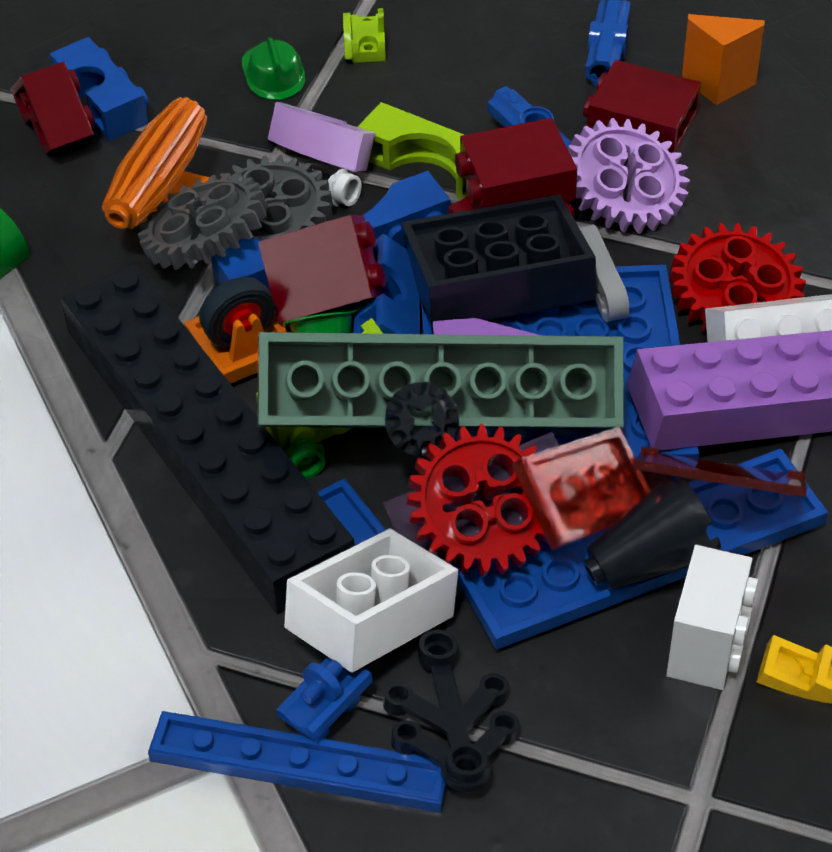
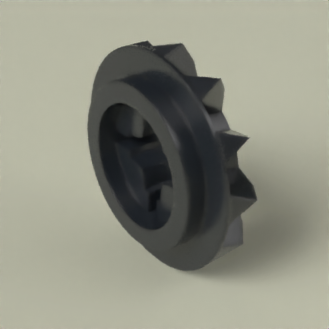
M429 382L408 384L398 390L390 399L385 412V426L392 442L402 451L416 456H427L426 450L429 444H433L442 450L441 439L443 434L447 433L454 438L459 425L457 404L445 389ZM434 403L435 406L432 408L433 412L430 415V419L434 426L439 429L438 432L433 428L422 427L419 431H415L413 435H410L409 433L413 429L412 425L415 418L410 414L411 411L405 407L409 406L411 409L415 408L422 411Z

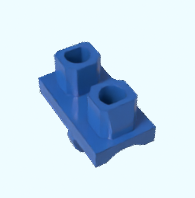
M329 657L321 664L311 662L303 670L304 681L276 709L278 718L295 728L297 734L305 735L314 741L318 738L325 739L330 734L329 727L343 712H351L361 701L360 694L373 682L371 672L360 668L351 673L342 667L339 662Z

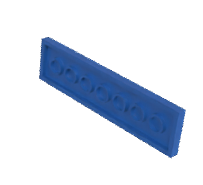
M782 449L688 483L713 523L707 526L706 533L709 540L711 541L718 537L722 551L745 555L824 525L827 521L828 511ZM637 501L553 532L547 542L537 540L541 550L536 557L524 551L526 562L521 568L517 567L509 559L508 570L504 575L499 573L495 564H491L486 577H481L478 564H472L466 575L462 574L461 567L457 568V582L494 648L497 650L683 579L687 576L688 568L611 590L604 583L598 586L594 584L583 564V561L589 558L586 550L587 547L639 502Z

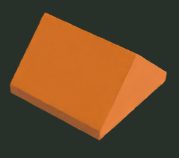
M688 14L682 77L701 82L700 93L715 105L755 86L765 20Z

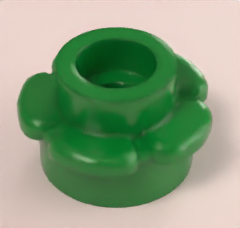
M311 438L294 441L285 452L306 479L318 475L326 463L323 445L320 442L315 443L314 439Z

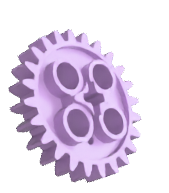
M614 118L610 119L607 127L600 120L596 121L593 129L585 126L580 135L576 134L568 151L578 169L576 198L582 199L578 209L582 211L591 208L594 211L591 220L595 221L601 216L606 218L605 225L608 229L614 222H617L623 233L626 232L629 225H633L636 232L641 234L645 225L652 231H656L659 223L667 225L672 216L676 217L689 193L686 191V188L690 183V179L684 177L688 167L677 164L681 153H670L668 151L672 144L671 141L660 143L657 141L660 132L655 131L651 135L646 134V127L643 123L637 130L632 129L629 119H626L623 127H619ZM626 184H627L628 186H627V188H626V190H625V192H624V198H625V201H624V199H623V190L625 189Z

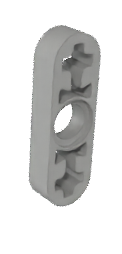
M594 224L579 227L596 256L595 302L603 320L611 322L628 318L629 300L625 286L597 227Z

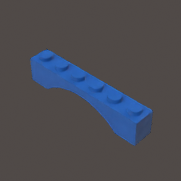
M425 171L393 183L386 195L370 211L362 216H364L365 222L368 221L371 224L375 240L382 234H385L404 247L406 244L401 229V222L448 214V206L451 205V199L430 172ZM242 239L238 241L240 244L239 249L229 247L225 250V257L222 258L217 254L212 256V269L216 284L219 286L230 279L242 276L252 277L264 284L270 291L258 244L259 241L266 239Z

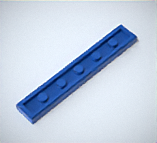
M167 711L161 712L148 750L150 762L441 813L447 784L443 781L440 774V766L421 755H404L392 750L318 738L314 741L305 735Z

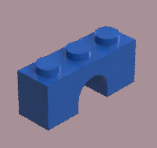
M89 37L49 53L52 65L65 61L67 69L74 70L80 84V91L77 92L79 99L86 96L87 105L93 115L95 127L108 141H112L148 124L146 108L149 107V101L145 91L140 86L136 87L129 80L126 71L122 67H117L111 61L108 52L104 48H99Z
M382 234L376 239L375 246H372L376 263H380L383 268L386 286L382 288L383 293L354 314L353 333H362L364 330L361 325L373 318L383 334H420V296L408 251L385 234Z

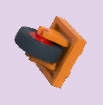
M243 276L230 279L217 286L203 302L200 308V315L184 322V326L230 384L258 372L259 332L288 333L283 324H278L277 316L275 315L276 305L267 287L255 278Z

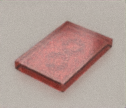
M620 426L522 457L512 464L552 550L608 530L651 491Z

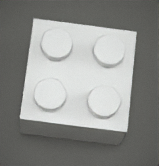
M700 545L694 546L674 620L667 677L724 690L728 672L737 674L758 579L749 577L752 557Z

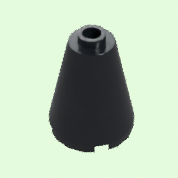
M673 473L663 479L587 547L586 550L589 558L584 560L583 564L596 586L604 583L611 590L688 568L695 545L722 551L719 538L716 537L710 541L706 533L707 526L713 524L708 513L684 479L677 483L678 474Z

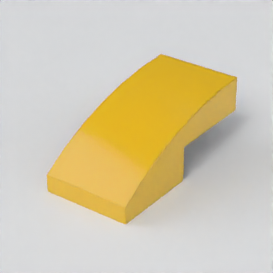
M773 635L766 645L756 682L790 695L832 704V647L825 644L820 652L816 653Z

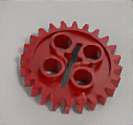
M719 223L715 234L708 227H703L701 237L692 233L690 234L688 244H680L678 254L674 255L669 283L673 284L671 295L672 297L680 298L677 306L678 310L690 309L687 319L689 322L699 318L703 320L701 331L705 332L707 330L706 308L803 298L805 294L802 292L806 284V280L800 278L803 266L793 265L797 256L795 253L783 254L785 242L775 245L770 243L772 233L769 232L760 238L757 236V228L755 226L748 233H744L739 223L735 224L733 231H728L723 223Z
M480 424L475 437L470 436L465 426L460 428L458 441H455L447 433L443 434L441 439L443 450L433 444H429L426 455L430 461L418 458L415 469L421 475H411L408 486L418 492L408 494L406 505L419 508L410 514L408 521L411 524L423 523V527L417 533V541L431 538L433 542L429 552L436 554L443 550L447 553L444 561L450 565L455 559L461 560V571L464 575L467 574L472 564H478L481 577H486L491 564H495L499 573L504 575L508 570L509 559L517 567H523L526 562L524 551L536 557L541 550L537 540L547 542L552 534L545 525H554L559 516L554 511L547 509L557 506L560 500L559 495L547 493L557 482L556 477L542 476L549 461L542 460L535 463L532 460L537 449L535 445L528 447L524 451L518 448L521 442L520 434L514 436L510 442L505 441L503 427L498 428L494 437L487 436L484 424ZM491 465L502 466L507 470L509 479L499 481L492 478L487 471V467ZM447 476L458 477L463 481L465 490L460 492L450 491L444 486L442 479ZM520 488L522 490V494L504 495L511 489ZM477 493H481L484 500L492 499L489 507H485L482 501H474ZM444 506H461L452 512H445L443 510ZM505 508L517 510L523 518V523L519 525L507 523L501 516V510ZM462 519L470 520L476 524L479 534L475 536L462 535L457 530L455 522Z

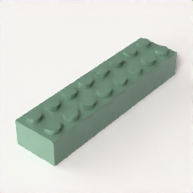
M259 332L257 427L386 428L385 412L392 396L404 386L418 382H429L446 390L457 404L459 420L457 429L463 426L466 429H478L480 424H484L486 429L503 427V429L613 430L624 427L623 337ZM434 403L422 411L415 408L411 409L409 406L405 407L411 411L410 414L415 418L412 425L413 428H436L430 419V415L433 412L432 408L435 406Z

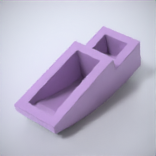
M276 102L268 140L308 157L357 172L367 170L376 132L346 124V121Z

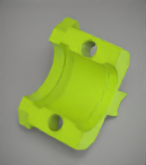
M378 8V14L370 17H358V15H350V12L343 13L345 60H352L353 63L386 61L383 8Z

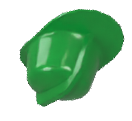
M268 37L266 41L248 50L242 57V68L250 90L260 98L270 101L285 100L299 93L305 84V71L301 59L293 46L287 42L273 40L272 37Z
M365 304L331 313L293 319L284 322L283 327H290L292 333H352V314L365 307Z

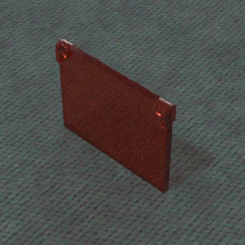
M646 446L641 447L640 453L633 459L632 469L801 497H806L807 492L806 472L788 469V473L659 453L658 448Z

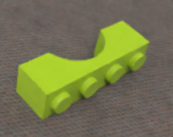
M382 102L358 126L359 128L376 132L369 159L370 163L387 170L414 162L438 165L449 171L455 178L456 198L462 200L468 196L466 178L459 177L455 165V154L460 153V136L464 134Z

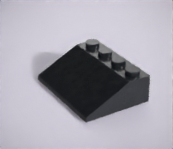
M560 194L401 222V229L422 307L432 330L433 321L469 318L494 321L500 317L522 313L533 314L543 309L576 306L582 302L596 300V256Z

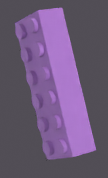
M832 330L637 349L627 387L652 451L832 432Z

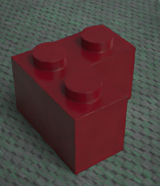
M65 61L21 76L10 88L24 124L32 122L44 154L81 142L94 134L92 128L95 127L93 115L87 105L82 106L77 94L80 91L78 78L73 69H67Z

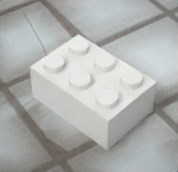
M390 528L287 579L284 627L353 673L453 617L458 569Z

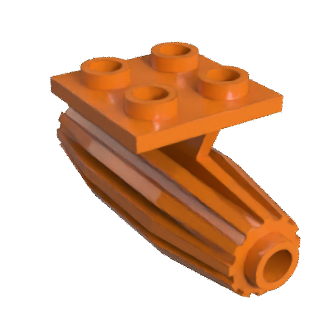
M179 97L171 102L147 124L119 164L102 203V211L105 212V217L112 226L120 229H134L141 223L148 221L146 217L151 212L157 211L156 208L162 202L166 203L169 200L167 197L169 193H180L181 186L183 185L191 188L197 179H200L202 183L208 181L210 177L184 171L195 154L207 123L205 110L198 105V102L192 101L188 97Z

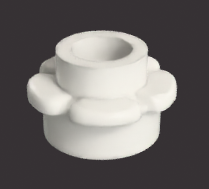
M347 169L338 170L328 179L333 205L336 207L340 204L352 206L360 196L361 180Z

